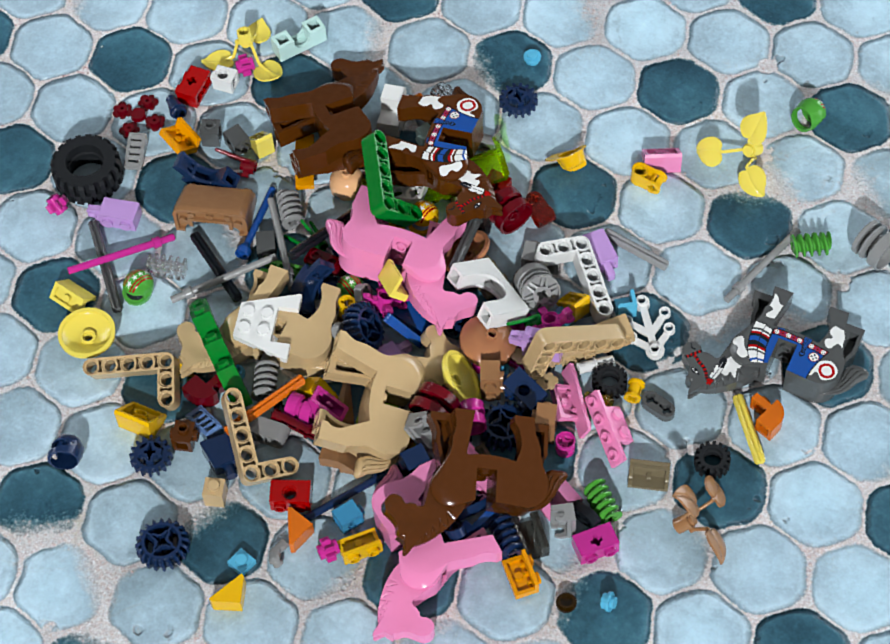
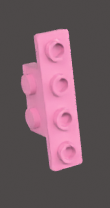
M569 363L561 373L564 384H556L553 390L549 389L553 404H557V421L575 422L578 436L583 439L591 431V422L588 417L586 404L584 403L577 371L575 370L574 363Z
M594 390L584 400L611 468H616L627 460L622 445L631 444L633 438L620 406H606L600 390Z

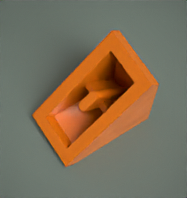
M288 507V531L291 553H295L312 536L314 528L313 523L292 507Z

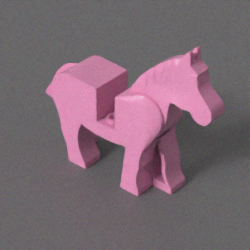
M361 185L352 203L350 221L346 225L342 221L335 219L326 220L325 227L329 234V241L332 248L339 254L341 268L351 275L378 282L380 281L378 275L388 259L393 260L394 264L402 266L401 275L403 281L401 284L409 295L410 303L423 318L435 325L439 336L442 335L444 329H453L456 321L474 316L478 303V298L475 294L465 292L459 295L443 289L446 272L444 255L452 248L453 243L463 236L468 222L461 226H452L447 222V217L440 224L430 221L426 238L402 228L389 226V222L372 215L367 186Z
M435 459L419 465L406 477H403L397 465H391L387 474L374 490L371 504L375 526L391 552L403 548V545L395 540V527L383 515L381 504L389 495L397 494L403 498L405 503H414L421 506L426 484L436 470ZM483 527L464 540L444 543L440 534L423 545L413 547L406 556L402 555V550L399 551V564L389 575L381 594L378 606V626L373 632V640L377 641L386 637L392 642L395 639L409 638L419 643L432 641L435 636L434 623L427 617H421L416 606L436 595L457 570L473 567L482 562L497 563L501 561L502 551L493 534L488 535Z

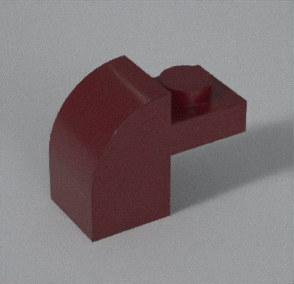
M195 374L182 386L184 397L195 406L202 405L204 408L220 402L218 394L222 393L224 388L217 374L207 383Z

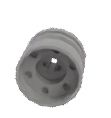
M873 220L859 232L852 243L851 250L858 254L860 258L867 257L866 262L878 271L890 263V232L887 233V227L885 225L882 226L880 221Z
M535 262L529 263L521 267L515 274L513 280L514 289L531 311L538 312L537 309L542 306L549 310L558 302L561 294L560 285L545 265Z

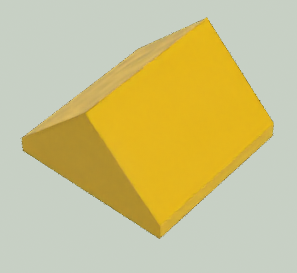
M134 401L114 411L119 427L149 439L150 435H153V438H155L167 417L164 413Z

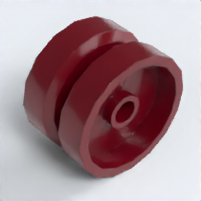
M505 187L495 194L496 201L502 206L503 216L491 215L488 219L495 223L496 228L502 234L513 233L526 223L533 207L515 187Z
M424 381L418 390L419 396H414L409 409L413 413L428 411L429 413L430 411L451 413L455 408L459 407L460 401L446 388L434 382Z

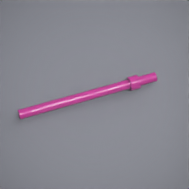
M173 233L163 237L157 236L151 238L150 241L67 267L68 274L70 275L150 248L162 247V244L174 241L175 236Z

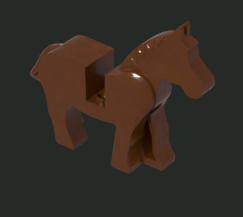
M343 58L335 59L331 63L333 79L337 82L325 83L308 92L263 99L266 113L272 122L275 138L280 147L318 132L319 139L307 148L292 150L293 153L289 154L292 168L298 179L310 175L328 174L339 170H346L348 174H354L358 168L364 167L361 140L372 133L370 120L361 109L369 102L375 92L379 74L384 70V66H381L383 59L374 62L368 59L362 61H350Z
M455 408L451 413L430 411L426 417V422L432 433V449L436 470L426 484L421 506L414 503H405L403 498L397 494L389 495L381 504L383 515L395 527V540L403 545L402 555L406 556L413 547L423 545L444 532L459 517L463 509H466L475 501L476 481H485L487 479L486 511L511 516H523L530 511L539 510L547 506L554 499L558 489L568 477V474L564 471L550 470L545 472L543 464L548 455L549 425L536 424L535 417L515 415L510 420V428L516 440V455L513 461L494 455L467 453L475 410Z

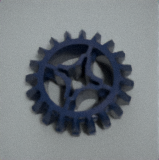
M365 301L356 302L348 306L344 310L345 314L342 315L344 320L341 322L344 327L343 331H346L356 341L365 343L378 350L382 346V341L385 340L383 336L385 333L383 330L384 324H382V317L379 316V311H375V306H371L370 302L366 303Z
M498 401L497 406L492 404L489 406L490 410L485 408L487 428L479 435L482 442H486L487 447L493 445L494 451L501 448L503 453L508 448L511 452L512 447L516 448V440L514 434L510 436L513 433L510 428V420L515 415L528 417V413L519 407L516 408L514 402L508 405V402L505 401L504 405H501Z
M160 518L158 523L152 520V525L145 524L146 530H140V536H136L137 543L135 548L138 558H140L142 564H146L147 568L153 567L156 572L160 567L165 572L166 567L170 566L173 570L174 564L180 566V559L186 560V553L190 551L188 546H190L191 542L188 539L189 534L185 531V527L183 525L180 526L177 520L172 523L170 518L166 522ZM174 536L179 539L177 547L173 545ZM149 543L153 545L152 553L147 551Z

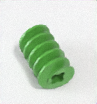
M828 231L825 236L824 232H820L819 235L813 232L811 237L808 233H805L803 237L801 234H797L796 238L791 234V250L796 258H798L799 252L802 253L803 257H806L808 251L811 257H813L814 251H817L818 256H821L822 250L828 255L832 246L831 233Z
M596 479L585 487L584 495L587 497L591 509L599 516L601 524L613 523L622 517V512H617L619 506L614 505L616 500L611 498L612 492L608 491L609 486L603 485L606 480Z

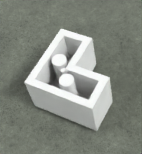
M390 84L384 85L380 97L381 112L377 121V129L382 131L384 135L399 137L400 132L405 129L406 121H398L397 107L402 95H407L406 87Z

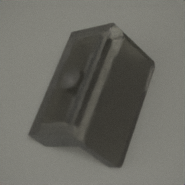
M538 511L530 513V520L515 524V529L518 531L517 535L520 536L519 542L523 543L522 549L526 550L527 555L531 554L534 560L549 556V544Z

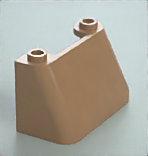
M190 183L184 186L174 205L172 215L176 230L186 231V226L189 224V226L193 227L194 222L229 225V230L236 228L240 231V236L246 237L252 225L257 199L255 193L248 188L239 189Z

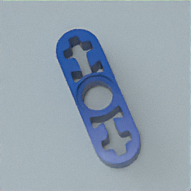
M388 312L383 321L418 348H421L420 336Z

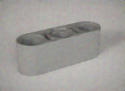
M262 416L249 423L254 441L278 449L283 448L291 432L287 425ZM237 433V435L245 437L242 433Z

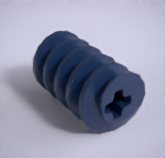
M510 515L500 516L489 525V531L493 534L502 551V561L521 555V549L523 548V543L519 542L520 536L516 535L518 533L517 529H513L515 524L510 522L512 520Z

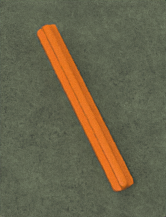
M298 374L246 411L248 422H252L289 396L293 391L306 383L304 377ZM240 416L234 419V421L239 422ZM226 425V426H224V431H225V433L229 436L228 429H227V425Z

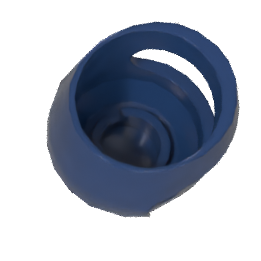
M71 434L59 436L53 441L52 449L48 452L47 459L51 466L58 469L68 470L76 467L84 453L81 440ZM54 454H55L56 457H57L56 460L52 458V456H53Z

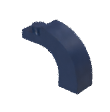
M184 151L178 153L173 168L183 175L181 180L187 184L194 183L197 185L236 188L241 177L228 166L221 169L204 167Z
M318 258L312 265L305 264L301 268L290 291V295L302 294L303 299L298 314L308 319L316 312L315 294L317 288L335 270L333 263Z

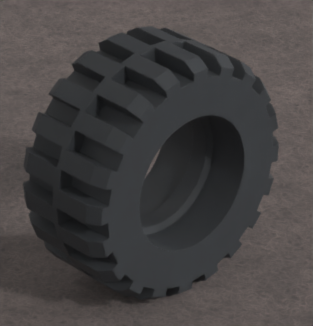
M85 134L82 137L81 135L75 136L76 138L72 140L70 138L66 140L65 144H61L58 147V151L54 152L50 163L51 173L58 192L61 195L64 194L70 202L75 203L76 201L80 205H84V203L93 205L94 202H102L104 197L110 198L113 195V191L116 192L119 189V184L122 183L124 174L117 148L108 139H102L98 135L94 137L91 134ZM96 163L102 165L98 171L88 176L73 174L78 167L84 164Z

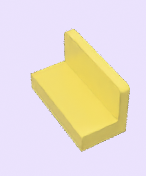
M388 259L378 278L389 297L405 302L409 295L401 284L403 277L393 260Z
M70 279L55 281L49 298L70 312L85 308L86 303L95 301L96 296Z

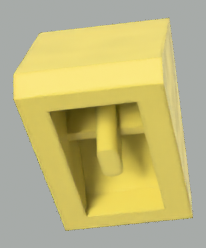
M261 131L249 137L251 148L259 159L275 152L271 133Z

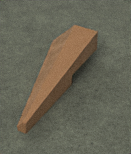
M343 383L338 400L349 407V410L342 422L354 424L351 384ZM322 447L319 455L321 466L338 468L341 473L353 475L357 460L356 456L349 452L340 453Z

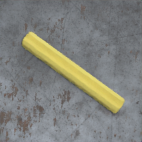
M742 394L734 395L733 403L754 463L756 465L765 463V456L744 396Z

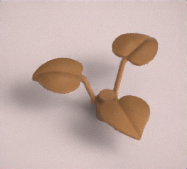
M708 475L704 479V484L711 499L699 508L696 495L688 485H682L675 490L672 497L677 499L687 512L674 518L672 523L674 529L679 534L687 530L690 533L706 531V539L718 558L720 565H722L726 556V545L720 533L715 528L695 527L697 524L696 517L701 510L714 501L719 508L723 507L726 503L724 491L715 479Z

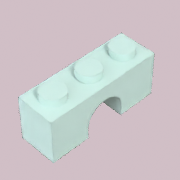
M317 15L301 22L302 28L294 36H290L284 30L270 37L272 50L280 62L327 40L326 28Z

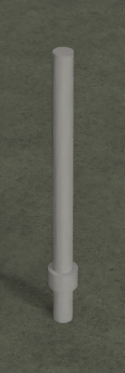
M270 197L267 201L283 269L288 270L290 281L287 286L288 290L291 291L295 274L290 266L275 199Z
M794 228L740 282L737 281L732 286V290L723 298L724 301L729 303L734 297L740 295L745 290V287L790 244L791 234L796 238V235L801 233L800 229Z
M273 253L197 286H189L183 289L184 291L170 296L171 301L176 303L185 298L195 297V294L274 262L278 260L277 256Z

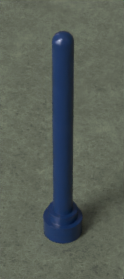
M386 472L372 474V477L303 516L309 521L374 484L378 485L386 475Z

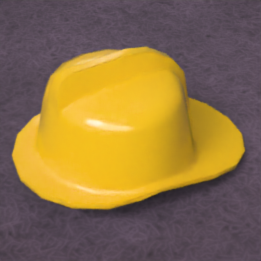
M586 145L574 150L554 154L547 157L545 161L556 160L564 170L576 171L587 165L583 151Z

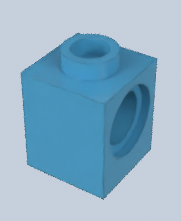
M353 499L332 510L333 521L344 535L364 523L363 514L365 512L359 503L356 504Z

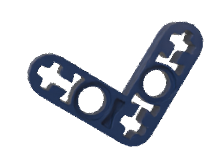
M486 494L476 495L475 501L466 509H463L459 517L442 532L448 539L458 540L467 534L461 520L486 509Z

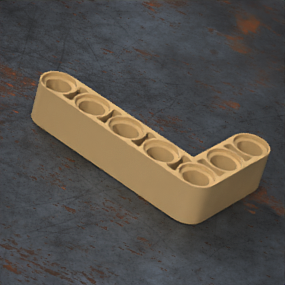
M618 324L545 327L536 332L522 359V364L526 373L533 380H537L545 374L554 355L557 353L618 350L626 345L627 340Z
M169 352L90 358L83 364L84 373L94 379L157 374V400L159 405L168 411H174L180 406V362L178 358ZM172 359L171 364L165 366L166 361ZM153 360L152 366L147 368V363ZM134 362L133 368L129 370V364ZM115 363V369L110 371V366ZM97 365L96 371L92 373V367ZM172 377V382L166 386V380ZM172 396L171 403L166 405L167 398Z
M237 388L227 389L221 398V404L241 483L246 486L271 482V480L289 478L295 474L299 468V463L294 457H284L258 463L241 391ZM227 395H233L236 402H230L227 399ZM232 414H238L240 416V421H234L232 419ZM236 433H242L245 436V440L240 441L237 439ZM241 452L248 453L250 459L244 460L241 457ZM284 463H289L292 466V471H287L284 468ZM265 467H270L273 470V475L266 474ZM246 471H251L254 474V479H248Z

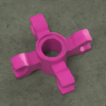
M378 281L379 288H376L377 295H371L370 293L362 294L363 301L361 302H370L371 306L374 305L375 310L379 311L383 318L388 312L393 314L392 307L407 309L406 302L389 297L380 281Z
M542 306L537 309L541 315L542 324L532 327L541 329L545 327H561L565 323H572L575 318L569 307L564 308L560 314H557L553 311L548 312L546 307Z

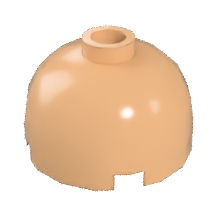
M359 168L354 174H348L346 170L332 172L330 175V191L333 196L336 195L343 201L354 200L361 185L366 186L365 177Z

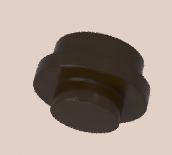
M565 592L557 597L556 606L559 611L570 613L576 608L577 600L574 595Z

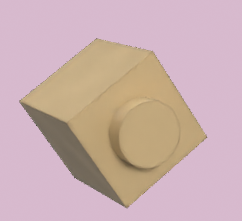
M205 477L202 492L205 506L225 508L228 493L226 480Z

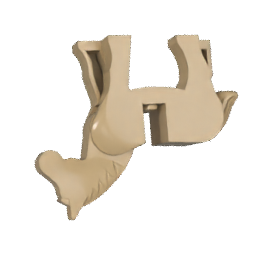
M270 265L268 273L255 269L253 272L254 284L247 301L278 297L290 281L288 270L274 265ZM323 283L321 286L322 299L320 306L310 318L307 319L294 312L279 311L273 333L278 338L277 342L290 344L291 347L287 363L280 361L276 357L277 363L280 365L279 367L295 374H301L305 378L319 377L324 374L326 361L332 354L335 340L331 332L332 325L336 322L344 321L337 314L341 288ZM240 306L225 318L224 323L219 328L235 365L248 358L260 360L264 351L258 348L254 349L233 339ZM191 322L181 323L177 328L179 343L182 346L181 355L178 356L182 365L179 370L181 378H185L194 372H214V365L199 333L196 332L194 324Z
M435 325L428 326L420 336V341L426 348L424 357L405 353L385 355L365 343L356 341L346 331L340 330L336 335L332 354L326 361L323 380L365 386L359 406L358 424L343 423L334 418L327 410L320 408L315 415L311 433L315 434L313 445L340 453L349 452L357 457L353 473L354 478L358 479L366 475L386 471L397 462L400 453L409 444L410 436L406 433L404 427L408 415L413 412L387 405L385 402L404 407L414 396H419L418 390L424 381L434 382L442 387L445 386L442 375V359L444 354L450 350H456L463 354L461 348L448 341L444 332L441 336L438 335Z

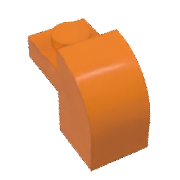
M755 393L750 403V408L760 415L756 419L755 430L770 441L782 427L784 408L778 400L771 404L765 396Z

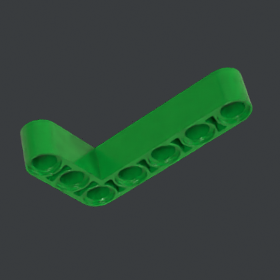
M380 130L373 131L361 140L371 213L378 219L407 228L422 219V211L414 204L394 198L386 137Z

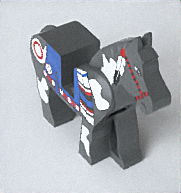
M775 286L773 295L770 296L755 290L752 299L753 312L750 325L733 338L721 357L715 358L709 353L702 352L701 346L693 341L683 346L681 360L688 371L685 381L689 388L687 398L691 399L700 393L717 394L736 390L753 381L764 383L770 367L776 358L783 363H789L782 390L812 403L827 402L835 395L849 391L856 384L868 378L869 372L866 369L857 365H851L862 343L865 330L847 324L848 312L830 307L826 320L828 333L817 343L798 332L777 326L792 303L793 292Z

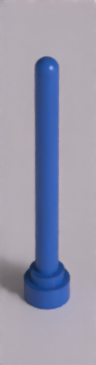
M274 186L268 189L244 243L238 245L235 251V255L242 260H247L252 252L251 243L269 207L267 199L273 197L276 192Z

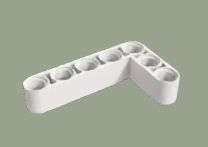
M575 236L541 242L534 256L535 262L549 266L573 261L583 292L590 296V312L594 322L600 323L610 319L613 305L589 239L585 236Z

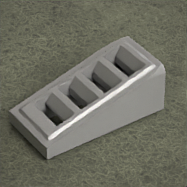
M129 132L124 169L142 171L148 145L146 133Z

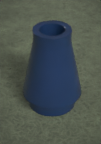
M169 95L166 98L170 116L175 119L178 117L184 118L187 114L186 106L174 95Z

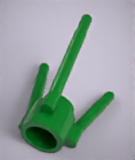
M303 219L300 220L310 235L318 231L312 221H309L311 229ZM284 234V237L297 245L301 243L297 239ZM324 240L316 245L315 248L325 251L328 248V242Z
M536 313L526 318L507 322L506 325L512 326L524 323L526 328V326L540 325L542 321L540 314Z

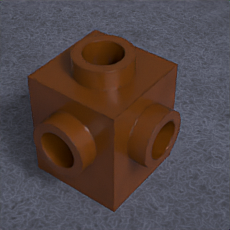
M176 420L174 427L170 429L173 450L193 452L195 441L198 442L200 431L197 430L195 422L191 420Z

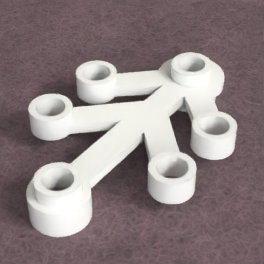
M639 295L636 297L637 311L641 312L644 326L634 322L630 315H627V318L631 321L632 329L646 336L648 342L639 339L636 332H634L635 341L631 345L634 344L644 349L647 357L656 361L664 356V344L675 333V325L671 322L666 323L663 327V334L656 341V333L665 320L671 316L670 308L666 306L659 309V316L652 325L648 311L650 308L649 298L645 295Z

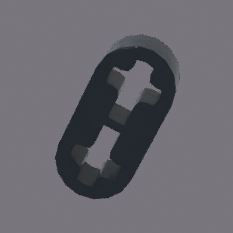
M579 500L573 503L577 520L590 529L601 524L599 516L593 509Z

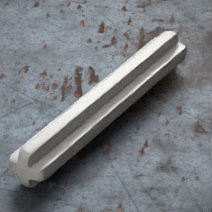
M609 228L604 230L613 244L665 271L669 266V261Z

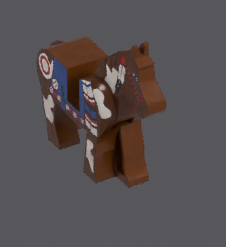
M456 86L449 96L402 95L397 107L398 121L417 119L427 122L431 126L424 146L385 135L392 184L404 187L425 186L439 194L457 197L456 201L449 203L446 207L447 222L452 226H461L475 218H484L486 220L491 215L503 216L502 206L496 201L494 189L486 174L475 162L468 158L474 157L484 135L481 103L476 98L465 93L459 86Z

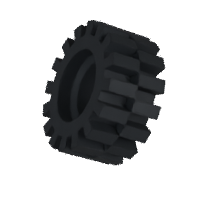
M610 362V366H607V363H603V367L601 365L597 366V370L595 369L592 375L593 391L600 390L604 400L607 397L613 400L614 396L618 399L620 395H624V391L627 389V372H624L625 369L623 367L619 369V364L613 366V362ZM606 377H613L617 380V384L607 386L603 384L602 380Z
M706 441L705 445L702 443L700 448L696 449L694 467L696 472L700 471L699 475L701 477L705 474V477L711 475L714 479H716V476L720 479L722 474L725 476L727 470L729 471L731 454L730 451L727 452L728 448L726 446L722 448V443L719 442V445H716V441H713L712 444ZM709 455L716 456L720 459V463L718 465H709L705 462V457Z

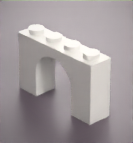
M489 257L452 264L446 278L456 290L473 287L482 288L491 292L498 299L483 302L477 317L486 329L507 326V322L526 318L530 308Z

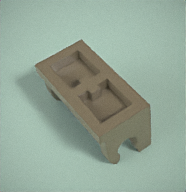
M630 458L627 487L668 492L671 463Z

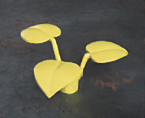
M260 18L249 27L244 26L237 29L238 39L235 40L232 55L227 50H217L201 60L202 64L212 71H215L217 65L231 68L234 65L232 59L236 57L238 45L243 48L250 47L259 65L253 71L254 77L262 82L278 79L283 74L282 67L274 60H267L262 64L253 46V42L263 43L271 36V31L263 18Z
M765 111L747 115L742 119L740 131L743 137L748 138V143L744 147L721 150V140L713 136L700 140L696 147L700 160L709 167L719 165L724 153L743 151V154L751 159L745 166L746 170L739 173L738 181L743 191L755 197L765 196V172L758 165L750 166L757 159L756 156L761 155L763 152V145L761 143L764 142L767 134V116Z

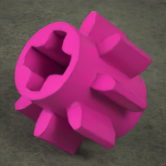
M246 54L238 55V60L234 61L238 74L242 73L243 77L252 75L251 70H255L253 58L247 57Z
M55 193L46 200L48 204L45 208L50 214L55 213L58 216L68 209L66 204L69 200L64 194L59 195Z
M328 536L319 539L320 545H317L316 549L320 559H326L328 563L337 560L336 554L340 553V549L336 539L330 540Z

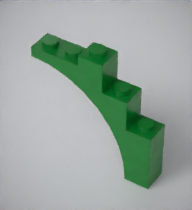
M207 299L193 301L189 305L192 321L225 392L229 388H237L241 391L245 407L253 404ZM227 395L230 402H236L233 395Z

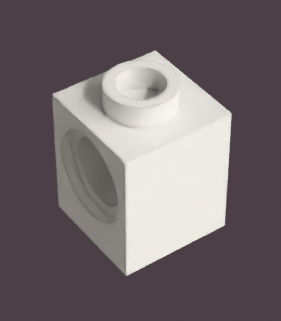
M217 65L215 71H212L210 76L213 89L233 94L240 81L238 70Z

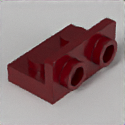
M315 247L310 249L304 258V263L312 265L318 258L333 263L335 270L331 273L333 276L342 277L347 273L341 268L339 257Z

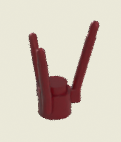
M215 148V151L241 162L240 170L243 172L237 173L239 176L249 178L250 174H255L257 169L256 160L247 159Z

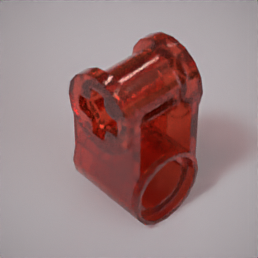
M532 191L527 194L526 200L533 207L530 217L538 228L556 220L553 209L539 192Z

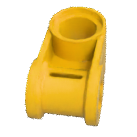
M637 162L632 167L630 179L634 185L650 193L658 194L662 183L666 182L668 178L663 171L648 166L643 162Z

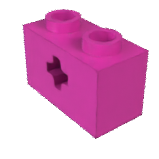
M610 522L572 535V546L581 565L594 563L601 557H610L619 551L620 542Z

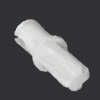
M613 355L597 359L592 357V359L576 362V371L578 375L592 372L595 369L597 370L599 365L603 367V363H607V366H610V362H613V365H615Z

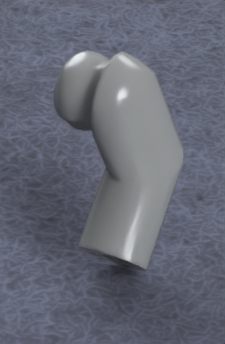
M281 539L269 551V563L274 568H279L283 564V560L280 558L281 553L289 547L284 539Z

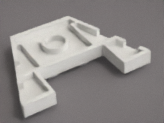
M302 294L241 302L233 339L254 349L258 348L264 351L265 354L271 357L275 356L280 361L287 363L291 349L290 344L272 342V337L279 311L299 313L303 299Z

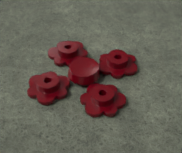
M142 95L140 101H138L140 108L131 110L132 106L126 104V102H120L113 107L114 117L125 119L126 116H131L132 121H134L124 123L123 127L119 129V133L125 139L128 138L129 132L138 133L140 131L136 122L145 120L146 128L154 132L165 126L164 116L153 114L147 117L145 112L154 110L155 106L159 103L158 99L154 95Z

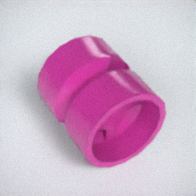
M293 391L286 401L284 413L295 418L299 417L300 421L307 424L314 422V415L309 404L310 397L306 399L305 395Z
M468 398L461 401L459 408L475 410L470 436L483 433L487 428L483 401L477 398Z

